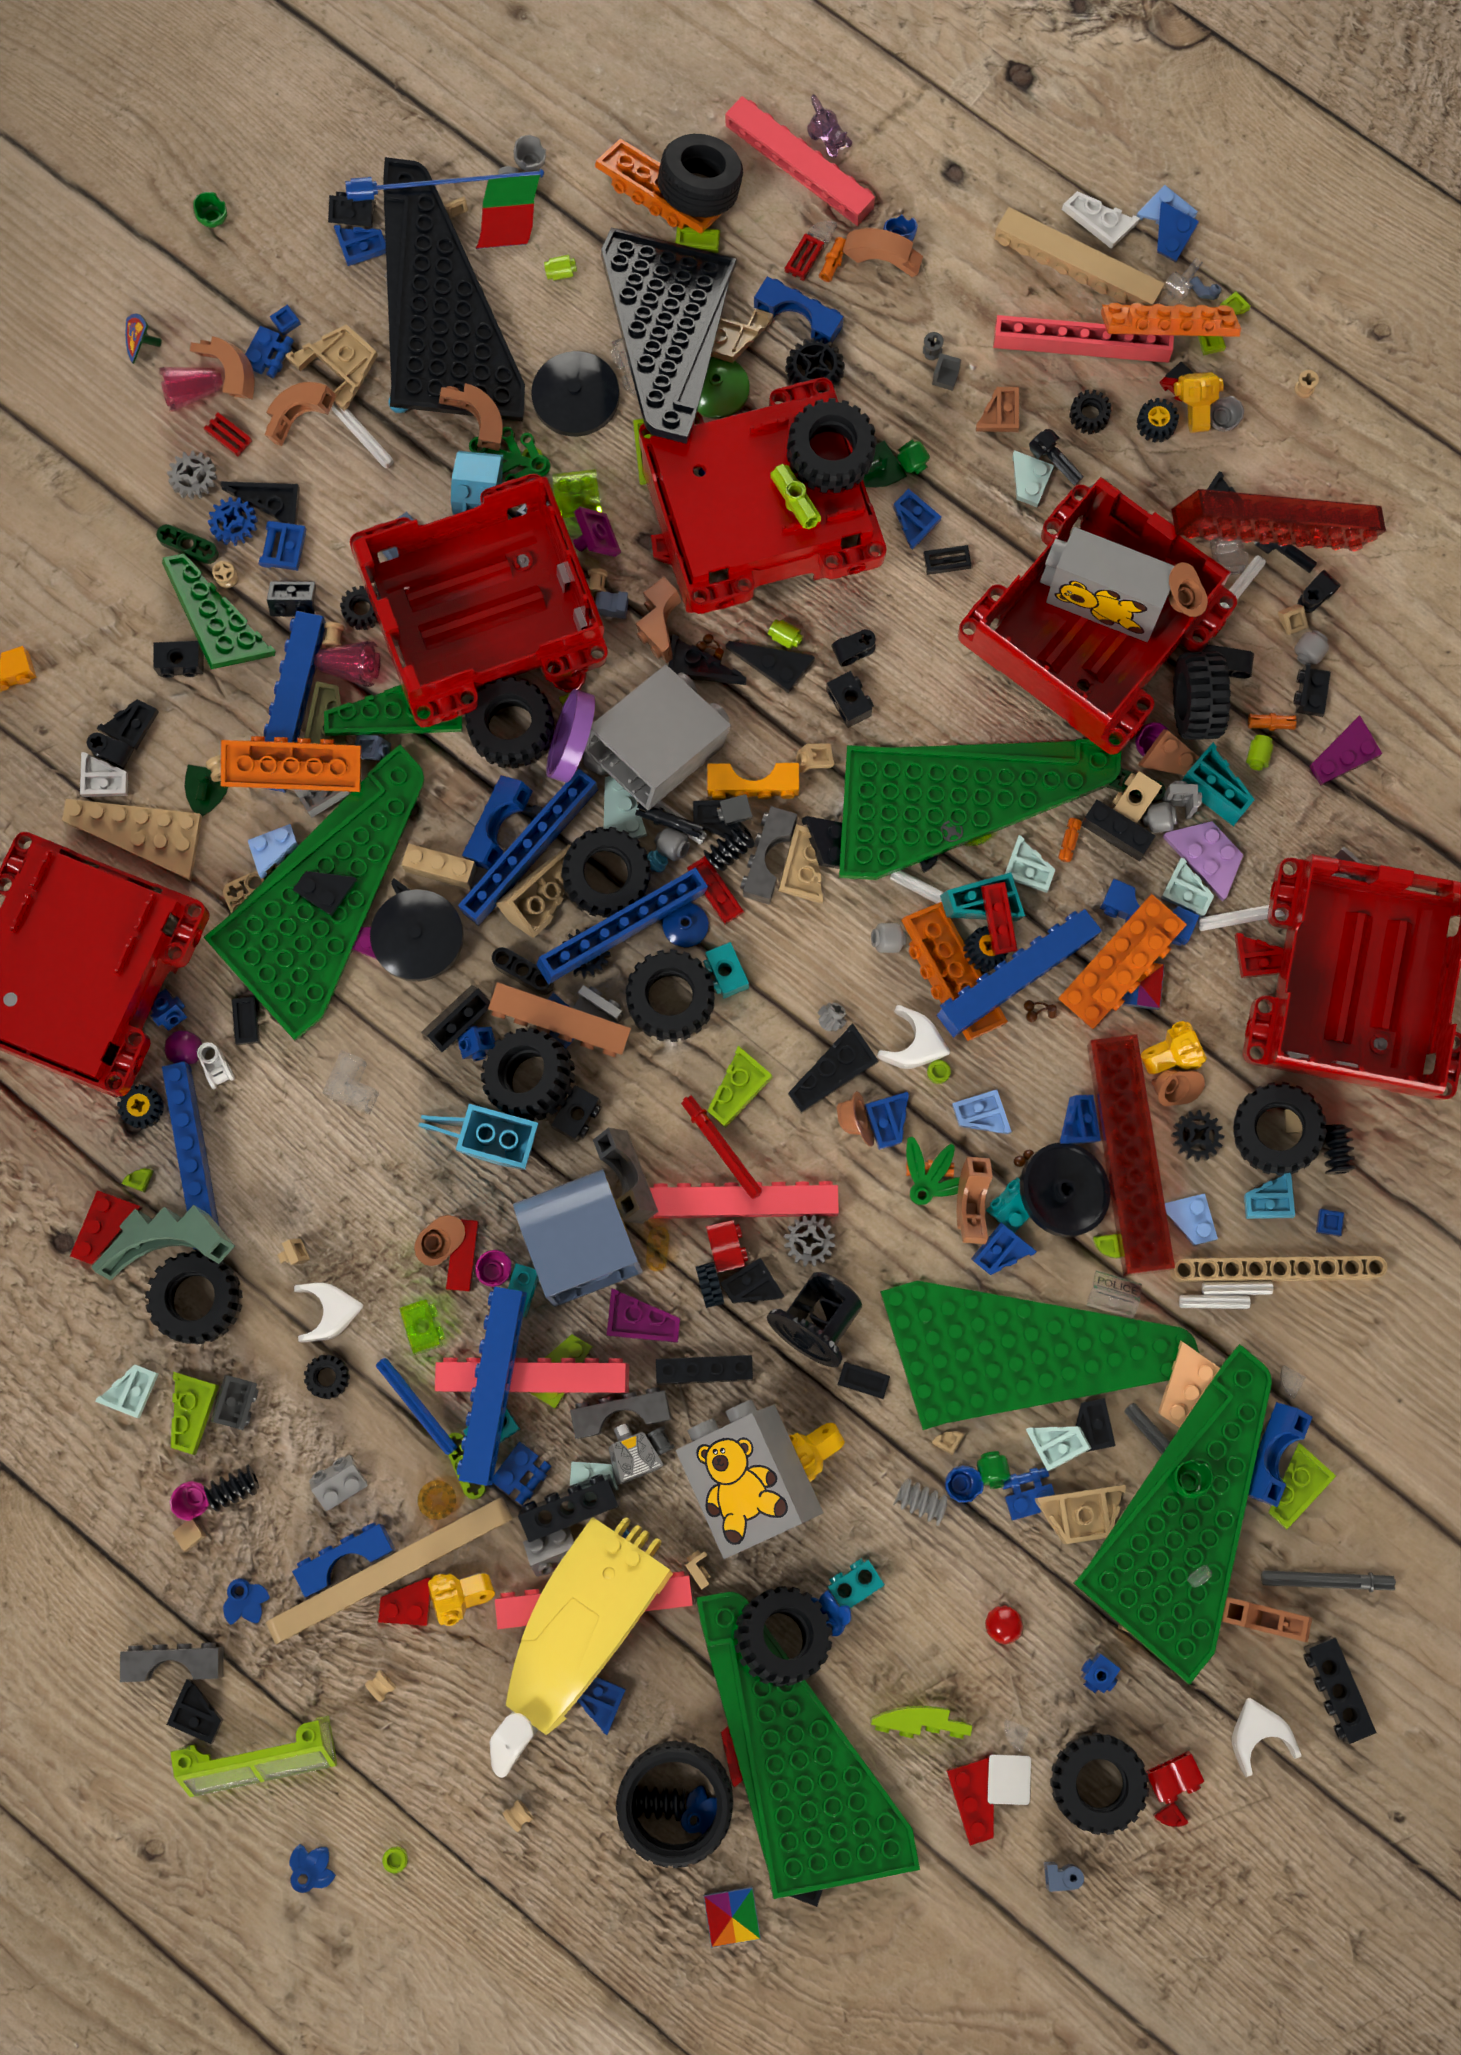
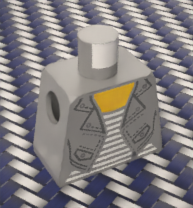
M627 1423L614 1428L618 1442L613 1443L609 1447V1454L617 1486L659 1470L663 1466L661 1459L645 1433L641 1432L632 1436Z

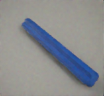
M386 1358L381 1359L376 1364L377 1369L442 1451L447 1455L453 1453L457 1448L456 1444L390 1361Z

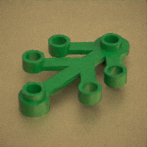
M510 427L503 428L502 439L507 443L511 452L483 448L478 452L503 455V460L506 462L503 463L502 474L519 465L527 467L516 474H508L505 482L529 474H538L544 477L551 469L549 459L544 455H539L534 445L535 439L530 433L522 434L520 441L527 448L531 458L522 456L514 439L515 433ZM506 432H511L509 437H504ZM475 437L470 441L469 449L471 452H478L477 443L479 437ZM526 438H531L529 443H524ZM539 464L544 465L542 469L537 470Z

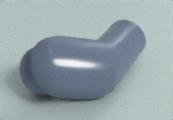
M1198 276L1189 281L1197 296L1202 299L1215 300L1222 291L1218 284H1213L1211 287L1204 286Z

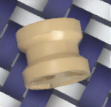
M220 561L214 565L212 574L220 587L231 588L237 583L238 574L230 562Z
M218 755L206 762V767L211 770L210 777L214 782L221 781V755Z
M382 1670L376 1673V1677L373 1680H368L365 1683L368 1691L379 1702L385 1699L386 1693L392 1692L396 1688L392 1680Z
M519 1799L514 1802V1806L511 1809H506L503 1812L504 1818L516 1832L522 1829V1825L525 1822H530L534 1819L528 1808Z

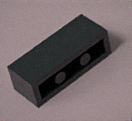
M1097 799L1081 824L1084 828L1139 862L1156 836Z
M471 985L421 1033L435 1049L443 1052L488 1010L490 1001L479 988Z

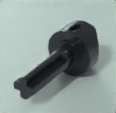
M1051 429L1041 431L1029 443L1030 451L1037 459L1047 454V457L1075 486L1084 476L1055 447L1057 445L1056 442L1060 439L1059 436Z
M1272 520L1267 530L1261 531L1256 538L1255 546L1266 554L1276 549L1310 573L1317 565V562L1283 539L1287 529Z

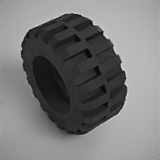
M829 398L828 402H824L823 399L815 401V406L811 404L805 406L803 413L799 412L791 424L787 442V460L791 462L790 468L792 472H798L797 479L801 483L808 482V487L813 490L817 487L823 493H827L828 490H833V493H840L841 488H845V490L852 489L854 482L859 484L871 468L877 444V438L874 436L875 428L873 424H869L870 418L867 414H861V408L856 405L853 407L849 406L848 401L842 400V403L836 402V398ZM822 432H835L843 435L850 442L853 451L844 459L836 461L826 460L813 451L810 446V440Z
M1218 651L1184 652L1176 661L1177 665L1175 666V675L1173 677L1174 718L1176 719L1179 735L1186 740L1218 739L1227 730L1231 707L1230 678L1228 676L1229 671L1226 666V660Z
M508 677L507 681H503L502 678L495 679L496 683L492 685L490 682L484 684L482 692L477 690L478 706L474 711L467 713L465 716L468 735L477 753L481 757H485L486 761L490 764L496 762L498 767L506 768V764H510L512 769L519 768L518 764L524 763L527 766L531 764L530 759L535 758L538 760L542 756L541 751H547L550 746L549 740L553 737V727L555 726L551 706L546 695L540 692L539 687L535 684L530 686L528 680L522 678L518 682L515 677ZM516 706L528 711L531 716V725L523 735L514 739H501L491 733L489 728L490 720L499 710L505 707Z
M597 827L595 830H588L579 838L577 837L570 848H568L562 864L561 878H563L564 890L569 895L568 898L572 903L575 902L578 905L577 908L581 911L585 910L589 912V915L595 917L600 915L602 918H608L640 900L645 894L651 878L650 860L647 859L645 848L639 845L640 841L636 837L632 838L629 836V832L625 830L622 832L618 831L616 827H609V829ZM609 851L617 854L624 860L628 875L624 886L618 891L604 894L595 891L588 885L584 874L585 864L595 853Z
M670 949L669 953H664V950L657 951L655 956L649 954L644 957L645 961L642 963L638 962L634 967L635 971L630 973L625 992L628 1010L635 1025L639 1029L644 1030L646 1035L649 1037L655 1036L659 1041L670 1039L671 1042H678L677 1039L679 1038L686 1040L691 1037L692 1033L695 1032L697 1034L700 1032L702 1026L710 1020V1014L714 1010V984L708 969L702 966V962L698 958L693 959L690 953L684 951L683 954H680L675 949ZM668 976L679 977L687 981L693 994L690 1006L682 1013L672 1016L657 1013L649 1002L651 986L659 979Z
M525 1028L516 1029V1033L510 1031L504 1034L505 1038L496 1040L494 1042L496 1046L492 1050H488L486 1053L488 1059L483 1061L481 1067L485 1070L484 1073H481V1081L485 1084L482 1088L488 1096V1100L505 1114L534 1121L535 1118L539 1121L546 1119V1114L548 1113L551 1115L555 1114L558 1111L556 1108L559 1105L564 1106L567 1102L565 1097L567 1094L571 1095L573 1088L570 1085L575 1082V1074L571 1072L575 1070L574 1062L570 1060V1053L561 1043L543 1030L539 1031L536 1028H529L527 1031ZM542 1057L544 1072L539 1083L527 1092L515 1093L513 1089V1076L516 1069L529 1058Z
M1282 1082V1084L1268 1083V1086H1259L1255 1088L1253 1093H1248L1244 1097V1101L1239 1104L1233 1126L1235 1144L1241 1152L1243 1159L1247 1160L1253 1168H1259L1266 1174L1276 1173L1277 1176H1284L1285 1173L1294 1174L1298 1170L1309 1166L1319 1155L1326 1137V1118L1322 1113L1320 1103H1316L1314 1096L1310 1092L1308 1094L1304 1092L1302 1087L1298 1085L1293 1087L1287 1082ZM1285 1108L1291 1110L1299 1117L1302 1124V1136L1295 1146L1287 1150L1278 1151L1266 1147L1260 1141L1257 1135V1122L1260 1116L1267 1110Z
M191 1251V1253H178L176 1258L169 1257L165 1260L166 1264L163 1267L158 1266L155 1272L157 1275L155 1278L150 1277L148 1284L151 1285V1288L145 1294V1298L149 1299L146 1309L152 1315L150 1318L153 1325L158 1326V1331L163 1335H167L175 1341L198 1345L204 1344L206 1341L212 1342L217 1340L218 1335H224L229 1331L228 1326L230 1324H235L238 1319L235 1315L237 1311H241L242 1307L239 1304V1298H243V1295L238 1287L240 1285L238 1277L234 1276V1271L224 1261L218 1264L201 1252ZM191 1276H202L212 1283L215 1293L214 1303L210 1311L198 1320L182 1318L177 1313L174 1305L177 1288L184 1280Z
M786 1586L777 1587L776 1589L771 1588L752 1599L742 1609L743 1613L738 1616L736 1621L738 1629L734 1631V1639H738L735 1650L736 1653L741 1652L743 1658L739 1661L742 1666L748 1665L750 1668L748 1673L753 1677L759 1676L760 1682L765 1684L771 1682L773 1686L778 1687L794 1685L821 1669L820 1665L826 1662L828 1658L826 1653L832 1647V1641L828 1640V1637L833 1635L832 1627H827L826 1621L830 1620L828 1614H822L820 1608L823 1606L819 1601L815 1603L811 1601V1594L808 1592L801 1594L800 1589L795 1587L787 1589ZM777 1613L792 1618L801 1630V1651L795 1658L789 1660L775 1656L768 1649L764 1640V1624L771 1615Z
M1084 1734L1078 1736L1077 1740L1068 1742L1066 1744L1067 1747L1058 1753V1759L1056 1763H1053L1051 1769L1053 1775L1050 1778V1786L1053 1789L1052 1795L1059 1810L1079 1829L1089 1831L1092 1834L1100 1835V1833H1106L1110 1835L1115 1834L1114 1831L1120 1829L1123 1831L1127 1829V1825L1131 1821L1135 1823L1139 1818L1137 1815L1140 1810L1144 1811L1146 1803H1144L1145 1798L1149 1797V1788H1147L1149 1777L1148 1773L1145 1772V1765L1142 1759L1125 1742L1108 1734ZM1096 1759H1103L1113 1763L1120 1771L1123 1781L1122 1790L1118 1798L1109 1806L1102 1808L1086 1804L1079 1796L1076 1786L1077 1776L1081 1768L1086 1763Z

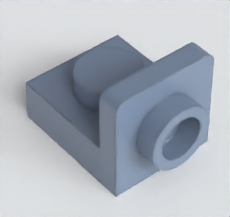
M357 735L355 745H362L361 759L380 762L390 753L391 743L380 736Z

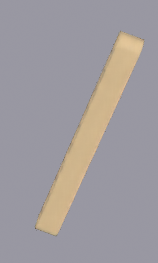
M503 1497L490 1502L268 1620L265 1623L275 1644L277 1645L511 1521L513 1517Z

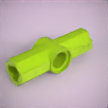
M781 464L771 472V479L785 499L786 508L794 513L803 528L809 530L815 527L821 521V515L806 494L805 485L797 480L788 465Z

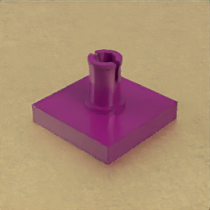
M579 507L574 511L582 532L581 536L573 540V544L578 551L582 552L588 547V550L591 552L613 557L622 553L606 513Z

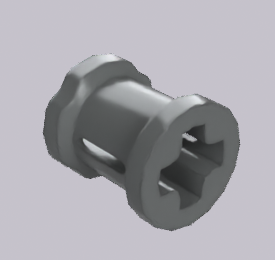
M930 332L925 336L923 354L926 359L933 361L939 358L944 343L941 334Z
M665 1426L646 1434L658 1456L675 1448L674 1444H670L664 1432Z

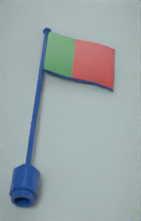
M539 169V171L386 185H377L376 181H372V177L350 178V181H345L347 200L364 201L374 200V195H378V190L488 180L482 204L481 233L476 249L526 245L528 243L533 227L534 198L539 178L544 176V171Z

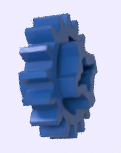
M229 497L226 503L221 499L220 506L213 505L216 511L209 512L211 519L208 520V524L211 527V533L215 535L217 541L223 539L225 545L232 541L234 546H237L238 540H241L243 544L246 543V536L249 538L253 537L250 531L257 530L255 524H253L258 522L253 507L250 508L249 502L243 503L239 497L236 502L233 501L232 497ZM242 511L247 515V519L243 517ZM219 523L223 526L224 531L219 528Z

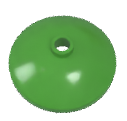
M711 357L697 412L707 418L721 419L737 413L744 406L749 396V379L743 367L736 361L731 363ZM718 378L720 381L714 382L713 379Z

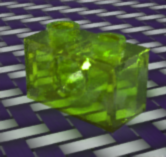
M424 1299L399 1308L413 1354L418 1355L443 1346L442 1340L445 1339L442 1326H437L435 1317H438V1312L434 1303L430 1304L428 1299ZM422 1320H427L429 1322V1329L424 1333H420L418 1324Z

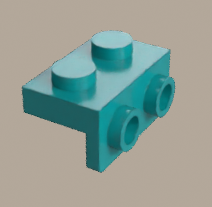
M1018 1177L1011 1181L1001 1195L993 1199L990 1206L986 1209L989 1215L995 1217L999 1223L1002 1222L1014 1233L1030 1217L1021 1199L1020 1178Z

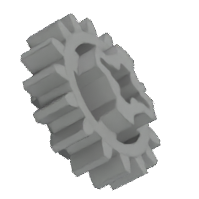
M191 451L190 456L183 452V458L180 459L176 456L177 463L169 464L172 471H167L170 478L168 481L173 486L174 492L180 493L182 498H185L188 494L190 500H193L194 495H198L201 499L203 492L210 493L208 487H215L212 480L217 479L216 468L212 464L209 457L205 458L202 452L198 456L195 451Z
M804 1215L803 1222L795 1219V1227H787L791 1234L784 1235V1238L789 1240L788 1243L784 1244V1248L791 1249L788 1256L795 1255L794 1263L797 1264L802 1260L804 1267L807 1266L808 1262H811L813 1267H816L817 1260L825 1263L823 1256L830 1257L832 1253L828 1248L835 1247V1244L830 1242L831 1239L835 1238V1234L828 1233L831 1226L824 1227L823 1218L816 1222L815 1215L812 1216L811 1220H808L806 1215ZM808 1226V1229L804 1233L796 1234V1232L800 1228ZM816 1227L823 1232L825 1239L818 1236ZM808 1235L813 1236V1240L816 1241V1243L811 1244V1247L806 1246V1242L803 1241V1239L808 1238ZM794 1243L801 1246L803 1255L796 1250ZM823 1248L821 1253L811 1257V1253L814 1250Z

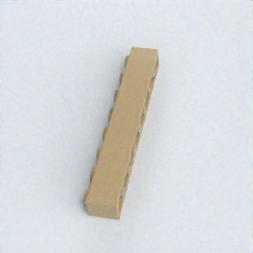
M1008 207L996 228L994 239L1001 245L1009 246L1017 250L1021 255L1037 260L1042 265H1048L1056 269L1058 273L1068 275L1078 283L1086 284L1094 288L1098 293L1114 298L1119 303L1127 305L1139 303L1143 306H1153L1162 294L1165 283Z

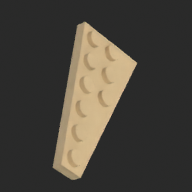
M66 799L62 817L64 823L87 834H91L104 842L115 845L132 855L160 866L191 882L202 821L201 814Z

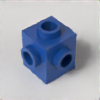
M166 988L158 993L151 1008L153 1013L150 1015L158 1026L162 1024L169 1031L187 1018L182 1010L185 1008V1005L178 996L174 998Z
M472 1026L457 1038L463 1059L483 1060L487 1058L486 1053L488 1050H492L496 1046L494 1044L495 1038L492 1027Z
M1097 1652L1092 1660L1089 1658L1081 1668L1083 1672L1081 1677L1086 1680L1083 1685L1095 1694L1098 1690L1102 1693H1105L1106 1690L1110 1692L1118 1681L1115 1677L1121 1669ZM1101 1671L1102 1676L1097 1679V1673Z

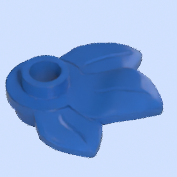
M245 1579L233 1580L227 1589L229 1598L223 1606L226 1621L232 1625L242 1616L249 1622L259 1623L262 1616V1606L260 1603L270 1599L267 1590L259 1584L251 1585ZM239 1586L244 1589V1593L241 1596L236 1593V1589Z
M829 1590L825 1591L819 1599L812 1597L811 1601L814 1603L819 1601L823 1606L820 1608L822 1614H828L830 1620L826 1621L827 1627H832V1636L842 1634L845 1626L851 1621L850 1607L838 1606Z
M702 1785L693 1789L686 1798L687 1809L684 1810L680 1820L682 1828L689 1833L700 1832L704 1834L715 1818L717 1799H707L705 1788ZM692 1816L697 1817V1823L695 1825H691L690 1818Z
M299 1844L293 1850L289 1861L293 1871L290 1881L292 1888L296 1892L306 1893L312 1888L322 1889L333 1881L336 1876L335 1873L326 1869L329 1862V1850L327 1847L316 1848L308 1853L305 1847ZM301 1875L308 1877V1881L305 1884L298 1882Z

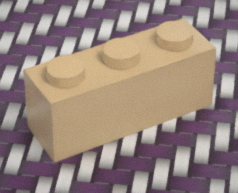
M409 843L401 864L407 873L469 890L472 888L477 872L474 861Z

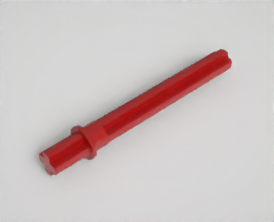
M692 1095L685 1097L681 1104L690 1115L691 1122L696 1123L750 1198L759 1197L762 1193L761 1187L709 1119L706 1109H702Z

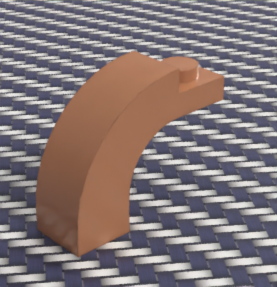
M864 228L849 232L843 248V253L857 263L869 259L884 260L894 264L911 277L918 275L923 256L912 248L913 242L887 230Z
M212 336L211 342L206 340H200V343L191 342V352L203 357L217 358L222 362L225 370L223 393L232 397L253 400L254 372L249 359L242 350Z
M316 382L298 383L285 389L273 400L266 412L271 417V421L267 425L264 435L274 444L282 446L292 423L298 416L309 411L328 415L337 395L327 385Z
M465 383L464 392L452 386L441 387L440 404L466 409L477 419L479 424L477 446L499 451L503 427L500 412L494 401L481 389Z
M967 1157L961 1171L957 1194V1228L961 1229L963 1243L986 1244L988 1240L985 1200L988 1187L993 1178L990 1158Z
M1227 1597L1222 1622L1308 1643L1312 1618Z

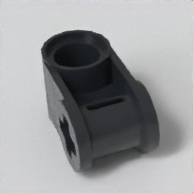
M1323 570L1304 590L1297 604L1304 606L1305 613H1312L1325 600L1329 599L1341 584L1326 570Z
M864 629L848 637L836 640L831 647L840 666L845 667L873 654L876 648V638L872 631Z
M98 732L89 735L86 741L87 747L94 756L120 769L125 768L134 751V748L127 743Z

